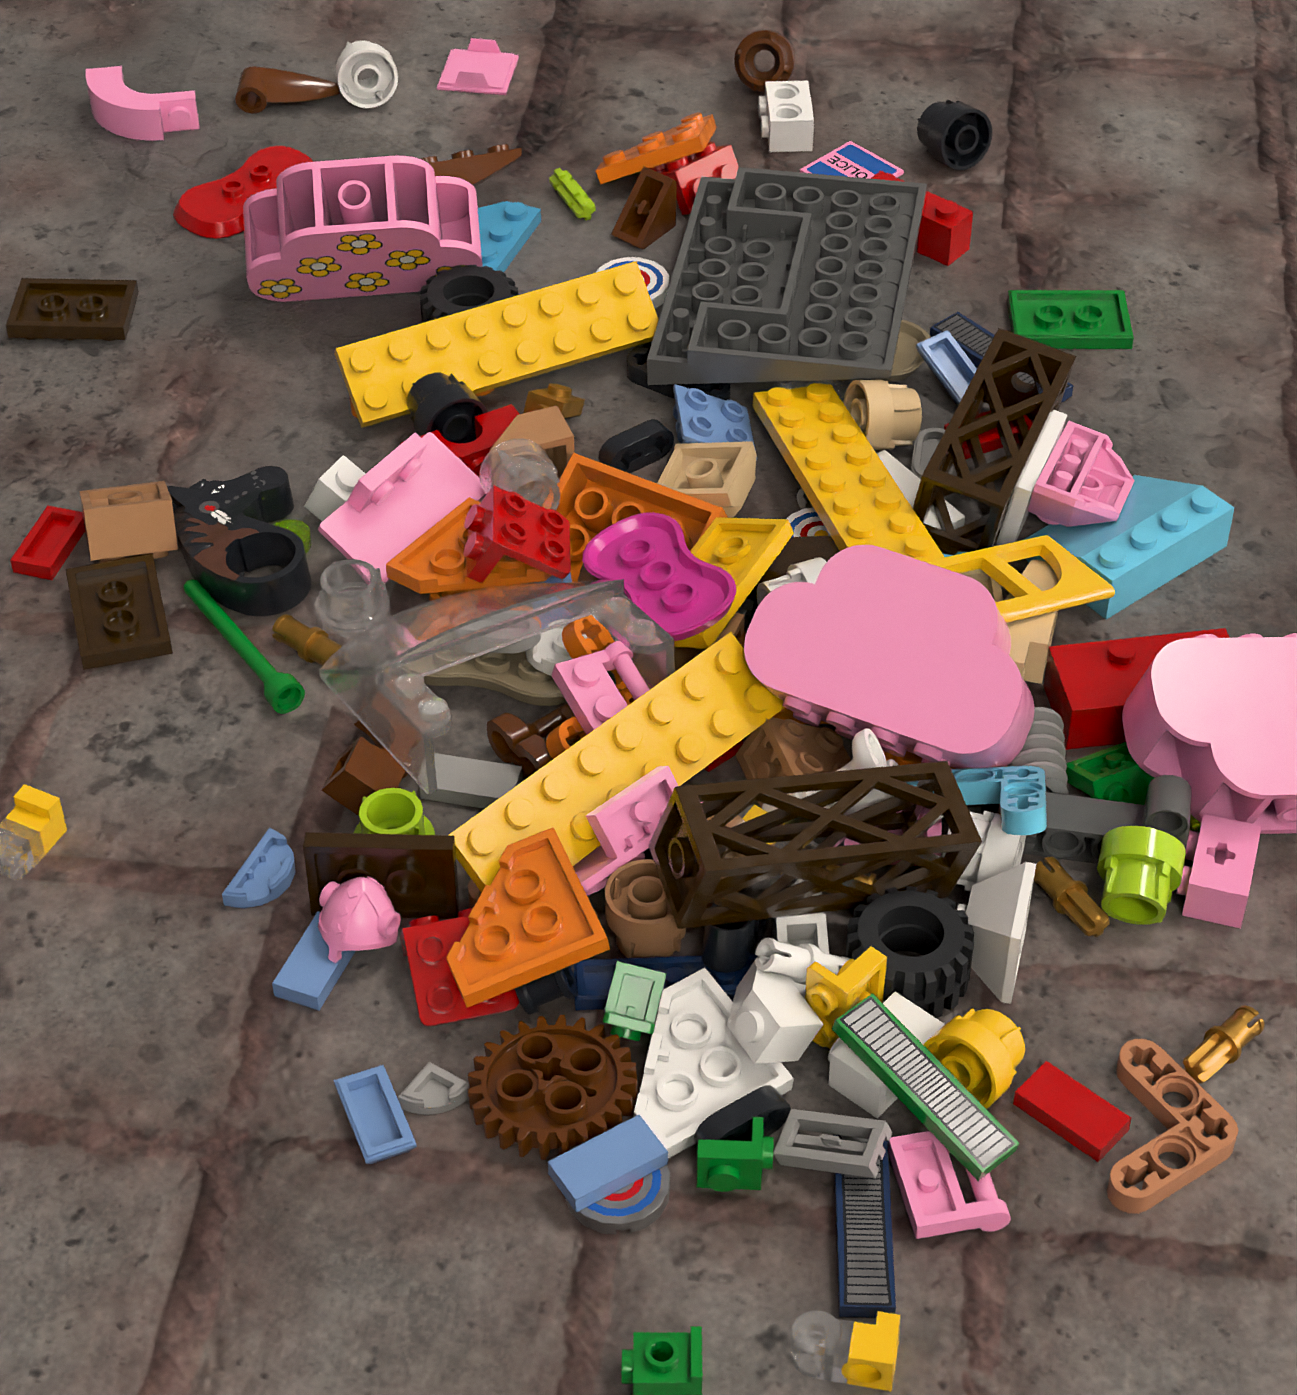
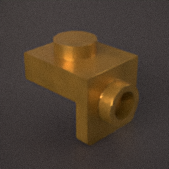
M550 383L548 388L528 391L523 413L558 406L564 418L578 416L582 414L585 399L571 395L572 389L569 387Z

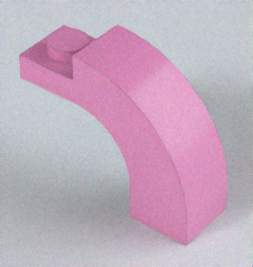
M122 66L86 69V81L92 114L95 120L106 130L126 138L156 141L164 140V132L199 129L195 91L160 94L140 93L128 88L124 84Z

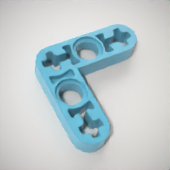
M1035 766L951 769L966 805L1000 804L1003 832L1012 835H1032L1046 829L1045 771L1042 768ZM911 781L906 783L916 787L919 781Z

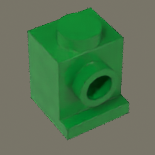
M690 1326V1332H633V1349H622V1384H633V1395H702V1326Z

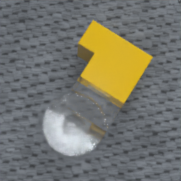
M26 784L13 796L15 807L0 823V874L16 881L22 879L32 867H35L67 831L60 798Z
M821 1310L803 1313L795 1320L792 1327V1361L798 1371L811 1378L892 1392L899 1345L900 1315L878 1312L876 1325L846 1320L838 1321L830 1313Z

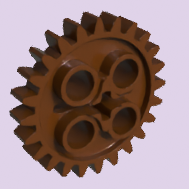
M560 1015L555 1025H548L546 1019L543 1016H539L537 1027L531 1029L526 1023L519 1021L518 1034L513 1035L508 1031L501 1030L499 1031L501 1045L492 1042L484 1044L486 1056H475L473 1059L475 1071L468 1073L469 1089L467 1091L470 1109H473L475 1124L483 1125L485 1137L490 1139L499 1136L500 1149L502 1150L509 1148L515 1142L518 1143L520 1157L527 1155L532 1148H539L541 1160H546L551 1149H558L561 1155L569 1151L570 1146H579L606 1132L607 1128L612 1129L622 1124V1116L633 1115V1100H636L638 1097L636 1063L631 1062L630 1048H620V1037L618 1034L605 1038L603 1024L595 1026L590 1031L586 1030V1020L583 1017L577 1020L573 1026H569L566 1024L565 1015Z

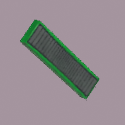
M873 993L835 1020L832 1030L977 1181L1015 1153L1019 1142Z

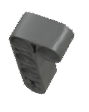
M1175 775L1156 777L1147 788L1144 805L1046 792L1047 827L1040 833L1026 835L1023 854L1098 864L1103 836L1108 831L1122 826H1144L1164 831L1177 838L1186 848L1190 829L1191 786L1188 781ZM1000 804L997 805L996 813L1001 814Z

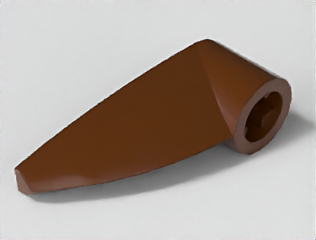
M254 66L242 71L235 100L241 110L254 114L263 111L267 103H295L324 99L340 95L338 83L318 77Z

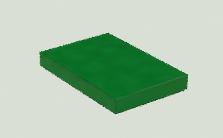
M1123 290L1008 291L1007 306L1011 332L1056 349H1132L1134 336Z

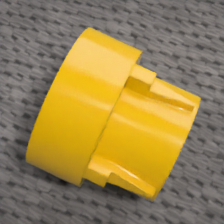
M971 1008L962 1017L960 1015L955 1016L923 1044L986 1109L1010 1087L1013 1076L1017 1073L1014 1068L1020 1064L1025 1054V1043L1020 1032V1026L1017 1027L1007 1016L991 1009H982L975 1012Z

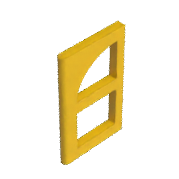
M1048 535L926 561V563L957 573L977 569L984 571L1016 597L995 602L1006 623L1112 598L1115 594L1114 587ZM1040 555L1054 570L1058 583L1048 590L1041 591L1010 566L1008 562Z

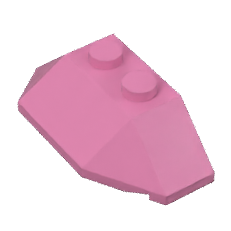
M1068 421L1034 486L1028 512L1036 514L1045 523L1051 525L1061 524L1067 527L1117 521L1133 486L1134 479L1121 457L1112 450L1113 443L1108 435Z

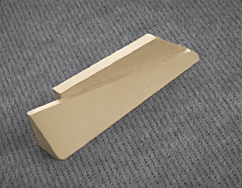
M1031 560L1022 573L1025 578L1041 591L1048 590L1058 583L1054 570L1046 561ZM1009 593V595L1007 596V598H1006L1005 600H1007V599H1012V598H1016V597H1014L1011 593ZM1058 611L1006 623L1011 636L1009 656L1017 665L1024 681L1039 684L1043 682L1048 649L1052 643Z

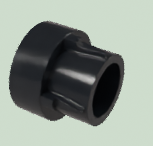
M947 99L946 102L933 103L917 119V134L920 142L928 147L927 151L931 153L934 159L953 169L966 170L975 166L983 159L990 147L992 125L988 116L984 112L961 101H956L955 103Z
M437 372L425 375L416 383H412L413 386L407 396V407L413 415L411 419L419 436L438 430L446 440L453 443H469L476 440L475 416L487 413L488 411L465 382H459L452 373L448 376L447 374Z

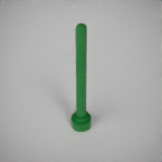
M195 579L187 580L183 587L184 592L264 683V698L271 707L280 714H286L298 708L305 697L303 686L293 675L277 672L204 587Z

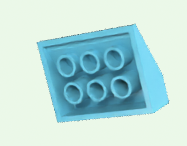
M1134 475L1132 476L1134 479L1133 486L1117 521L1072 527L1061 524H1049L1023 540L1048 535L1111 584L1115 590L1112 598L1086 604L1103 618L1108 619L1225 548L1228 543L1234 507L1202 485ZM1040 555L1026 558L1028 562L1031 560L1045 561Z

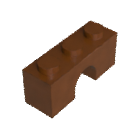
M390 673L369 693L354 723L356 727L373 740L375 746L360 736L337 757L321 791L359 816L363 797L367 798L372 793L381 789L401 788L398 786L401 779L411 772L418 760V755L414 753L416 747L424 742L433 728V723L429 719L437 703L395 673Z

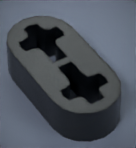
M647 420L609 438L599 451V462L627 473L635 472L665 457L673 446L674 435L659 420Z
M771 1085L762 1086L707 1117L697 1128L694 1141L697 1146L698 1139L752 1141L753 1117H763V1136L768 1137L779 1130L786 1122L791 1107L775 1087Z

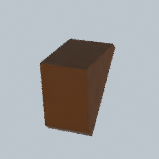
M643 166L611 233L614 237L642 250L676 226V181Z

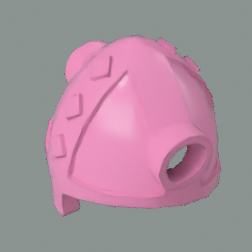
M369 876L367 878L356 877L341 885L332 881L323 888L319 899L323 909L319 914L318 928L322 938L329 946L328 959L337 963L342 958V951L379 949L391 946L397 942L401 917L399 913L395 912L387 892L377 880Z

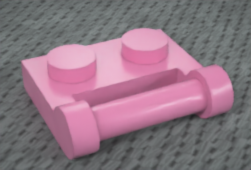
M616 641L605 648V650L561 662L554 666L551 676L586 735L628 706L607 671L617 670L634 700L650 690L632 661L633 652L626 641Z
M930 1131L890 1138L888 1154L916 1239L976 1228L991 1232L1000 1230L1009 1224L1011 1217L1006 1202L998 1199L990 1173L977 1181L966 1169L977 1201L966 1204L949 1156L950 1152Z

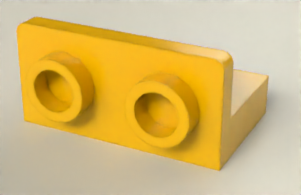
M870 946L856 960H848L841 967L837 975L818 962H813L807 968L805 1000L824 1024L813 1039L816 1044L831 1049L837 1039L840 1038L832 1030L835 1020L872 993L883 1003L887 956Z

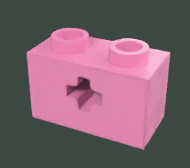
M1203 813L1200 832L1190 831L1186 846L1185 859L1192 860L1193 865L1192 867L1184 866L1181 884L1176 894L1186 896L1182 916L1241 929L1249 896L1261 825Z

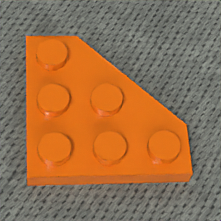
M701 112L691 114L681 119L682 124L664 133L658 131L643 137V143L626 151L618 150L602 157L604 162L595 170L600 185L640 172L643 166L652 168L703 151L717 129L713 115L702 117Z
M471 497L467 498L386 563L387 578L419 594L543 582L552 575L504 554L483 584L468 578L467 558L464 557V548L468 540V529L464 527V523L470 508L474 504L479 505L481 503ZM570 545V560H571V559H572V550H571V545Z
M554 827L507 845L499 860L500 869L490 886L485 885L469 915L470 924L460 942L455 941L446 957L467 1008L610 950L608 938Z

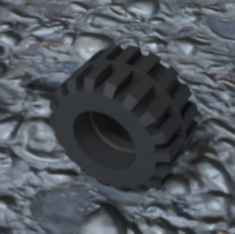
M455 266L450 270H442L437 272V276H431L427 279L426 285L421 287L419 296L421 323L517 296L518 287H515V282L512 278L506 277V273L500 270L494 271L492 267Z
M906 886V891H898L896 887L885 889V895L881 896L874 893L867 897L866 905L859 904L855 908L854 916L849 919L845 957L856 960L870 946L887 956L883 1003L894 992H897L933 1017L938 1018L942 1016L943 1008L950 1011L958 1005L959 997H964L967 991L974 949L973 926L968 925L969 917L963 910H955L956 903L948 897L943 900L938 898V892L929 889L926 893L919 892L917 887ZM911 951L923 956L909 957L895 952Z

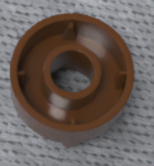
M759 30L746 36L738 45L734 57L735 70L739 79L747 87L754 91L765 92V82L789 80L795 68V52L789 40L782 34L773 30ZM762 50H767L774 56L775 63L769 71L760 70L755 63L756 55Z

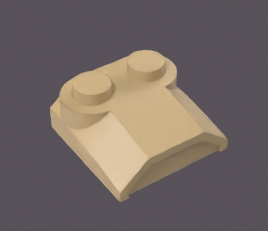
M753 441L675 444L674 452L657 484L722 507L728 518H733L742 508L756 478L757 454Z

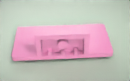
M428 432L422 438L414 433L358 480L348 500L321 522L318 531L376 587L381 588L391 580L387 578V562L467 498L471 497L480 501L489 492V487L433 433Z
M668 765L656 767L586 815L601 846L573 866L586 895L593 894L604 888L608 880L607 877L622 865L642 860L646 857L644 851L649 848L651 838L673 790L678 786Z

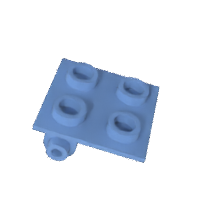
M676 384L673 386L676 401L673 407V415L677 420L675 427L677 439L681 444L753 441L754 445L747 407L733 400H723L707 395L696 388L689 389Z

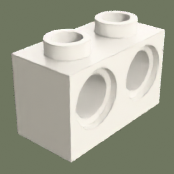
M808 81L765 82V96H759L758 113L759 118H761V138H768L769 152L813 151L814 117Z

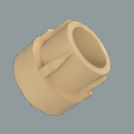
M854 380L849 384L843 403L874 450L894 449L895 446L913 445L912 442L919 434L922 421L921 402L915 389L907 388L906 385L889 384L888 381Z

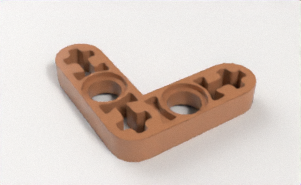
M1133 1039L1121 1047L1116 1067L1117 1077L1168 1130L1122 1158L1112 1167L1107 1186V1195L1112 1205L1119 1210L1127 1213H1141L1227 1160L1234 1150L1238 1126L1233 1117L1159 1045L1146 1039ZM1132 1061L1138 1064V1066L1134 1067ZM1148 1063L1150 1065V1069L1144 1066V1064ZM1168 1092H1178L1186 1096L1190 1104L1183 1108H1176L1167 1104L1162 1096ZM1203 1131L1212 1136L1206 1138L1203 1136ZM1216 1133L1222 1135L1221 1140L1215 1136ZM1165 1152L1178 1153L1184 1157L1187 1165L1180 1169H1172L1162 1164L1158 1156ZM1144 1179L1141 1191L1137 1187L1132 1186ZM1126 1181L1131 1187L1126 1189L1123 1187V1182Z

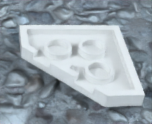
M706 968L663 989L658 1016L644 1067L641 1088L634 1109V1117L640 1114L668 1151V1158L695 1144L694 1135L697 1128L707 1117L762 1086L771 1085L781 1095L792 1090L794 1078L781 1062L754 1064L727 1027L733 1002Z

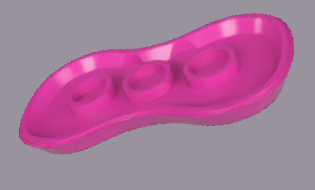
M654 512L641 513L618 521L597 534L583 551L582 560L586 570L603 582L622 589L629 598L633 618L637 625L661 640L679 641L710 628L728 613L736 595V584L733 577L722 568L695 557L686 546L683 530L679 523L664 514Z

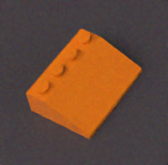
M576 453L572 454L545 507L546 509L558 511L570 523V545L572 550L570 573L574 589L583 564V551L586 545L597 534L618 521L641 513L654 512L667 515L679 523L683 530L686 546L691 551L716 517L728 518L722 507Z

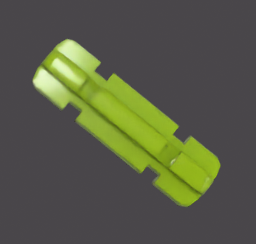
M556 168L554 175L549 177L552 187L557 190V193L577 218L591 219V214L596 211L594 202L588 197L568 170L562 171L561 168Z

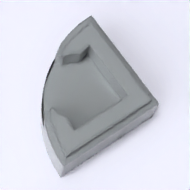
M428 1062L398 1096V1101L403 1110L411 1113L429 1115L447 1112L469 1099L467 1091L469 1083Z

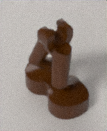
M568 703L532 723H525L517 716L505 712L487 722V736L492 749L503 762H513L516 766H522L523 778L525 780L553 760L549 755L546 741L543 737L548 736L556 727L575 715ZM578 735L574 739L567 741L568 745L572 746L581 740L580 736Z

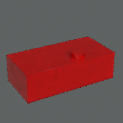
M1226 628L1049 646L1043 686L1051 709L1058 713L1063 720L1066 750L1126 742L1122 722L1124 704L1159 651L1173 641L1194 638L1202 634H1213L1217 638H1230Z

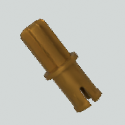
M1054 857L1045 858V862L1051 868L1050 871L1039 861L1036 864L1034 882L1039 884L1051 897L1054 909L1060 914H1066L1086 936H1101L1104 929L1109 925L1110 920L1108 915L1088 895V888L1084 882L1075 881Z
M1240 1006L1221 1026H1212L1205 1032L1204 1041L1183 1059L1184 1070L1198 1084L1206 1082L1225 1063L1231 1064L1240 1058L1241 1049L1264 1030L1263 1018L1258 1019L1250 1027L1247 1026L1259 1013L1250 1006Z

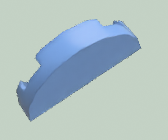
M271 828L266 831L222 893L224 906L236 908L261 906L278 898L290 887L296 870L293 851L288 846L284 835Z

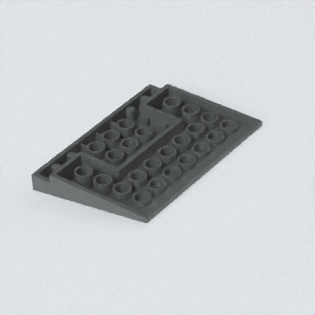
M745 167L738 168L735 179L701 177L648 354V385L890 379L924 208L927 184Z

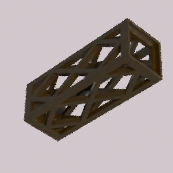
M998 328L921 477L913 505V510L942 553L956 555L960 551L971 552L996 546L1019 477L1050 412H1053V410L1059 411L1076 359L1075 355ZM1023 372L1029 374L1034 379V383L1021 381L1016 373ZM984 403H987L991 413L977 418ZM1024 415H1026L1029 419L1033 420L1030 430L1028 429ZM1010 421L1013 422L1014 427L1017 426L1019 431L1018 439L1021 444L1019 450L1009 425ZM997 428L1006 455L987 463L977 435ZM965 441L967 442L975 466V469L969 471L962 450ZM953 465L957 476L949 474ZM1007 475L1000 492H997L993 481ZM953 493L960 494L988 505L990 513L954 530L944 497ZM932 506L936 512L941 529L924 523ZM983 532L980 544L967 540Z
M948 761L677 786L674 788L651 838L649 848L677 928L683 929L853 909L859 904L866 905L867 897L877 893L883 896L885 895V889L896 887L898 891H906V886L917 887V891L924 893L929 889L938 892V898H946L968 866L982 840ZM911 781H919L916 787L905 783ZM873 789L894 796L847 816L843 815ZM819 791L802 799L789 795V793ZM756 800L778 808L734 827L725 826ZM832 803H835V804H834L831 808H829V809L824 808L825 806H828V805H830V804H832ZM924 807L931 809L918 821V817ZM944 816L951 834L925 837L924 833ZM798 817H803L812 821L793 824H783ZM901 829L903 835L899 836L888 830ZM827 837L816 848L802 850L815 838ZM846 838L860 843L856 845L838 846ZM790 841L782 849L767 844ZM730 851L744 855V857L721 859ZM946 852L944 857L935 855V853ZM900 860L873 885L854 879ZM848 863L833 870L821 867L826 865ZM914 865L917 866V870L905 874ZM784 873L783 876L756 899L735 892L777 874ZM798 879L805 880L801 883L793 885ZM827 889L841 892L812 896ZM708 903H713L720 906L706 908Z

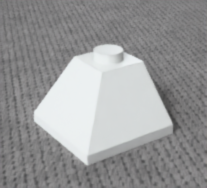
M1025 862L972 885L968 905L958 904L957 910H963L969 917L968 925L973 926L974 949L971 968L995 996L1004 1003L1011 1004L1027 928L1036 869L1035 863Z

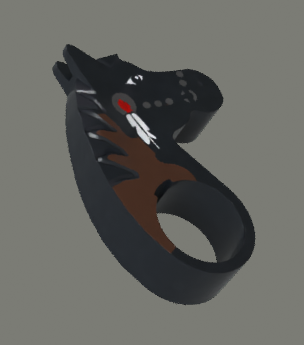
M264 466L227 481H206L202 479L189 488L167 486L172 499L175 528L186 564L194 579L204 587L216 602L245 615L262 617L288 611L305 599L311 589L312 581L304 544L301 538L294 532L268 523L286 517L294 509L289 478L284 469L277 466ZM271 565L285 566L282 570L268 576L244 577V572H250L260 567Z

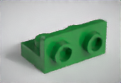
M1126 742L1068 762L1066 768L1067 783L1090 795V798L1140 805L1145 804L1147 788L1150 782L1155 779L1141 769L1134 761Z

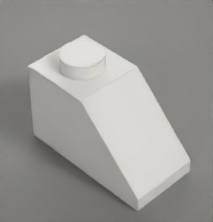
M758 956L756 959H763L769 961L770 958ZM754 961L736 988L727 1027L753 1063L761 1064L798 1061L824 1024L787 975L760 971Z

